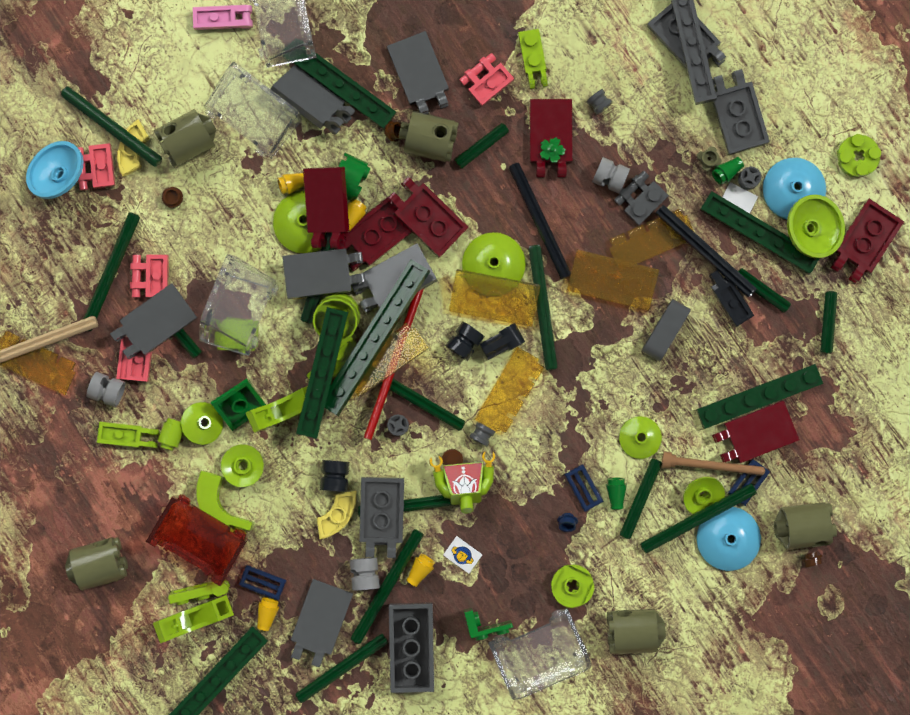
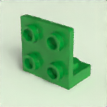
M472 608L464 609L470 637H475L476 641L488 638V634L496 632L497 635L509 633V628H513L511 620L477 628L481 626L478 612H473Z

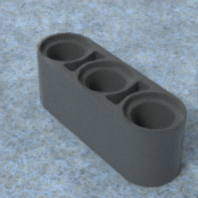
M672 299L641 351L660 362L691 309Z

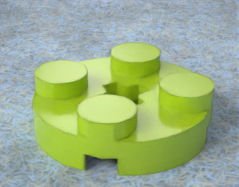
M855 134L844 140L838 148L839 167L845 174L851 177L867 176L877 168L880 162L881 150L870 137ZM854 151L862 152L864 159L856 161L854 159L856 157Z
M564 565L553 575L551 581L552 594L563 606L569 608L579 607L587 603L593 595V578L589 571L580 565ZM576 580V585L579 586L578 589H573L572 592H569L567 583Z

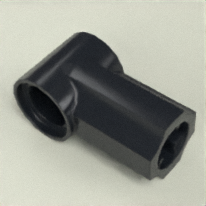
M516 323L499 331V334L481 343L480 346L487 359L490 360L507 350L510 351L525 343V340Z

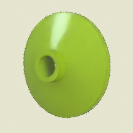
M194 403L184 411L181 417L182 432L194 444L206 445L212 443L222 432L223 419L209 403ZM202 419L207 421L206 427L201 425Z
M642 416L626 421L619 433L621 448L627 455L636 459H645L654 455L662 441L658 425L653 420ZM640 433L645 435V440L642 442L637 439Z
M245 444L236 445L228 449L221 461V471L224 478L236 487L253 485L260 479L264 470L261 454L254 447ZM241 462H246L247 468L245 470L240 469L239 465Z
M713 477L698 478L692 481L685 489L683 495L684 505L690 513L695 514L725 498V489L721 482Z

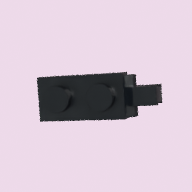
M718 270L709 275L714 284L711 286L713 294L735 327H738L754 316L735 285L726 277L723 279Z

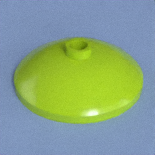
M298 191L288 195L279 203L274 213L273 228L276 237L285 248L295 253L304 254L321 250V248H312L311 239L313 233H308L307 222L305 224L300 223L301 217H307L305 191Z
M814 194L802 197L794 203L788 214L787 230L791 242L799 252L811 258H823L833 254L842 244L845 235V223L840 209L832 200L825 196Z
M486 233L475 238L467 246L462 259L463 274L469 285L476 291L489 296L503 295L513 290L520 283L525 272V256L519 244L511 237L502 233ZM497 259L498 264L496 266H492L490 264V260Z

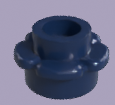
M571 513L562 514V516L557 518L559 529L563 532L574 531L576 524H578V519Z

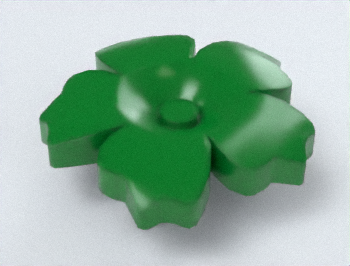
M555 137L550 139V143L547 140L541 142V150L543 151L540 153L542 159L547 161L550 158L551 163H557L560 156L564 155L566 150L563 148V145H559L560 139Z

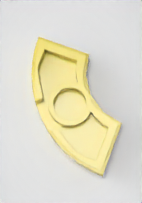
M139 119L126 129L143 143L150 139ZM120 141L117 151V162L122 176L126 177L140 169L142 165L140 156Z
M357 491L335 494V501L331 510L324 516L317 518L319 539L330 537L347 525L356 507Z

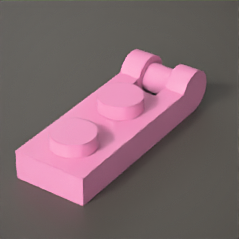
M252 6L193 7L194 30L253 28V21L250 18ZM236 14H242V19L236 20Z

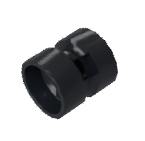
M462 321L456 330L457 335L452 336L445 346L462 359L468 361L474 353L473 347H478L485 336Z
M322 460L321 472L324 474V477L320 480V490L347 492L348 480L345 476L349 474L350 462Z

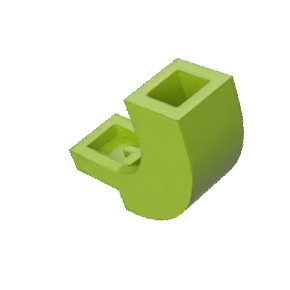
M307 386L275 402L246 412L254 433L274 427L301 415Z
M201 470L196 494L199 508L207 521L226 533L230 531L231 525L234 526L233 530L241 533H246V530L251 531L255 522L233 516L222 507L219 494L224 477Z
M225 595L156 621L153 625L159 642L163 643L231 617L234 613L228 597Z

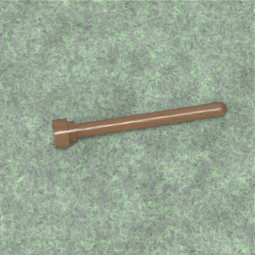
M663 451L661 467L665 469H670L676 465L763 475L765 473L764 467L681 458L667 451Z

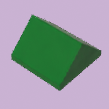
M247 378L211 402L212 406L232 431L248 421L246 412L266 405L251 381Z

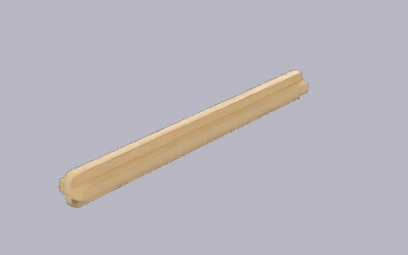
M91 316L0 350V363L98 327V321L95 316Z

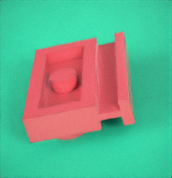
M124 337L120 343L116 379L149 382L152 351L146 356L141 351L129 359L123 353V350L133 344L128 337Z

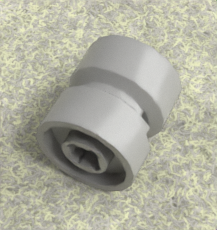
M603 157L592 183L602 187L608 185L609 190L619 194L630 168L621 164L615 166L614 161Z
M95 372L89 383L86 396L96 401L102 399L104 404L116 408L123 396L126 383L116 378L109 380V376Z
M377 557L350 560V571L354 574V577L351 578L352 590L380 588L379 576L375 574L378 570Z

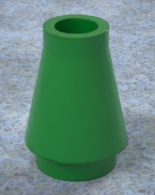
M736 157L733 160L715 166L712 176L719 185L728 184L744 168V163L739 157Z
M608 478L606 488L611 509L619 510L624 508L623 504L627 487L625 478Z

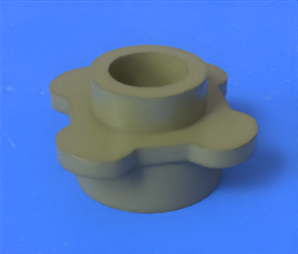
M709 147L708 150L700 151L697 154V159L701 161L704 171H709L711 167L720 165L722 162L715 147Z

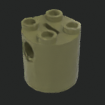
M196 109L154 130L158 140H163L160 145L165 154H171L168 158L174 168L215 147L213 141L217 130L210 117L199 114Z
M413 111L410 123L402 122L399 132V138L406 140L404 153L442 162H450L459 123L454 120Z
M823 502L781 507L774 521L776 538L783 543L786 550L831 545L833 537L837 536L836 525L832 524L831 516L833 515L832 505Z
M111 537L71 549L65 564L68 579L75 583L81 591L127 577L126 569H128V563L125 556L121 557L120 550L122 546L119 537Z
M655 609L607 612V624L609 626L607 635L610 654L658 652V648L666 639L665 622Z

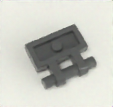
M642 171L638 176L635 175L631 179L632 182L625 189L622 188L619 195L614 199L618 206L624 201L629 205L623 212L637 226L669 196L655 181L649 186L644 183L649 177L645 171ZM639 188L642 193L634 200L631 194Z

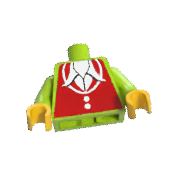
M486 451L483 453L482 459L486 462L484 466L483 462L442 465L443 460L439 455V464L433 465L432 458L430 457L429 464L434 467L433 476L436 488L444 498L450 499L452 505H460L462 513L468 514L473 512V503H480L482 496L486 495L492 486L494 479V466L492 462L496 457L494 452L492 460L485 458Z

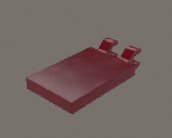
M530 99V163H536V177H545V163H551L550 158L546 161L540 156V153L543 151L541 150V142L547 140L550 143V139L555 137L560 139L559 145H563V148L566 149L565 154L561 155L557 161V177H566V163H572L573 161L572 99Z
M345 167L303 168L308 233H313L311 239L312 248L326 247L325 232H332L330 238L331 248L345 246L344 232L349 231Z
M407 177L401 185L412 195L404 202L393 192L386 200L397 208L393 214L440 258L468 229V226L424 183L418 187L411 178Z
M385 199L364 215L350 232H344L345 246L335 248V250L346 249L347 251L352 246L356 252H362L363 263L370 267L412 232L393 214L397 208ZM360 263V264H349L348 266H349V267L351 268V270L354 272V271H356L363 263Z
M870 198L867 199L846 231L842 244L835 251L839 256L830 268L838 272L848 260L857 266L848 278V280L856 284L864 272L868 274L873 272L904 221Z
M784 400L724 423L726 430L712 435L715 443L729 438L733 450L720 455L722 462H728L737 458L739 463L800 440Z

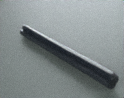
M514 163L509 166V170L560 278L565 279L571 275L570 269L520 163Z
M662 205L656 211V215L743 294L750 297L756 291L754 285L665 205Z

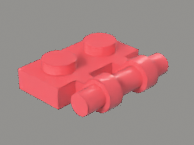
M492 53L486 58L482 57L475 67L465 71V75L459 79L463 86L470 81L474 84L468 91L481 107L514 81L513 76L502 63L498 64L495 68L491 65L496 60ZM485 69L488 73L479 80L477 75Z
M111 144L89 146V154L84 155V148L78 147L84 161L82 173L77 181L79 183V190H88V181H92L94 189L114 187L115 176ZM90 162L91 173H86L85 163Z
M132 255V263H130V270H132V282H130L132 298H140L141 289H146L145 297L151 298L168 286L169 255H146V263H141V255ZM142 270H146V282H140Z

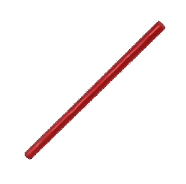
M424 289L416 293L409 305L363 437L367 440H372Z

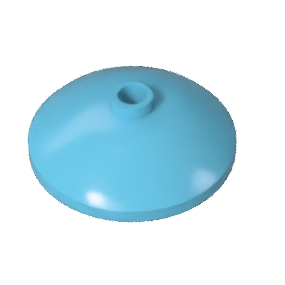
M67 141L54 142L41 149L34 156L27 169L26 183L29 190L35 196L42 199L56 198L68 192L77 183L83 170L84 161L81 151L74 144Z
M787 158L777 162L767 172L763 181V197L767 206L775 215L786 220L791 207L802 197L814 194L826 196V182L823 174L813 163L802 158ZM795 183L801 186L800 190L794 188Z
M732 507L699 525L696 536L697 547L703 559L711 566L725 571L739 570L750 564L758 554L761 544L760 529L749 513L740 508ZM729 535L734 536L735 540L733 543L728 542L727 538Z

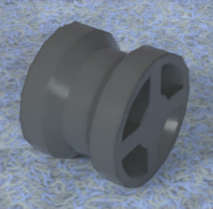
M600 89L586 103L592 106L594 113L598 115L607 109L613 101L605 96L603 89Z
M752 166L743 169L738 176L740 187L745 190L754 189L761 181V172Z
M393 415L388 420V430L395 436H402L408 431L409 422L403 415Z
M477 422L475 431L469 437L488 447L489 439L491 436H494L495 431Z

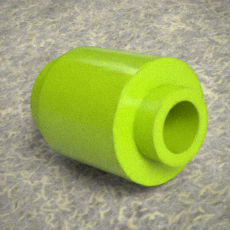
M167 418V421L163 423L158 442L161 443L160 447L172 451L174 447L178 448L183 434L180 421Z

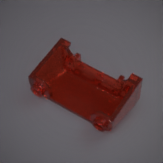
M182 494L179 497L172 496L146 542L154 547L158 544L164 547L163 550L173 552L205 571L204 574L207 576L212 574L213 578L211 581L221 587L228 580L249 541L246 537L247 533L239 528H231L191 504V499Z

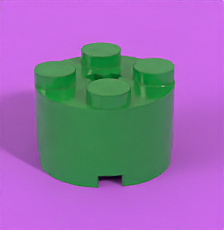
M345 152L343 158H346V161L341 160L338 167H345L347 200L351 202L352 199L356 200L362 189L358 185L361 180L365 181L371 168L367 166V162Z

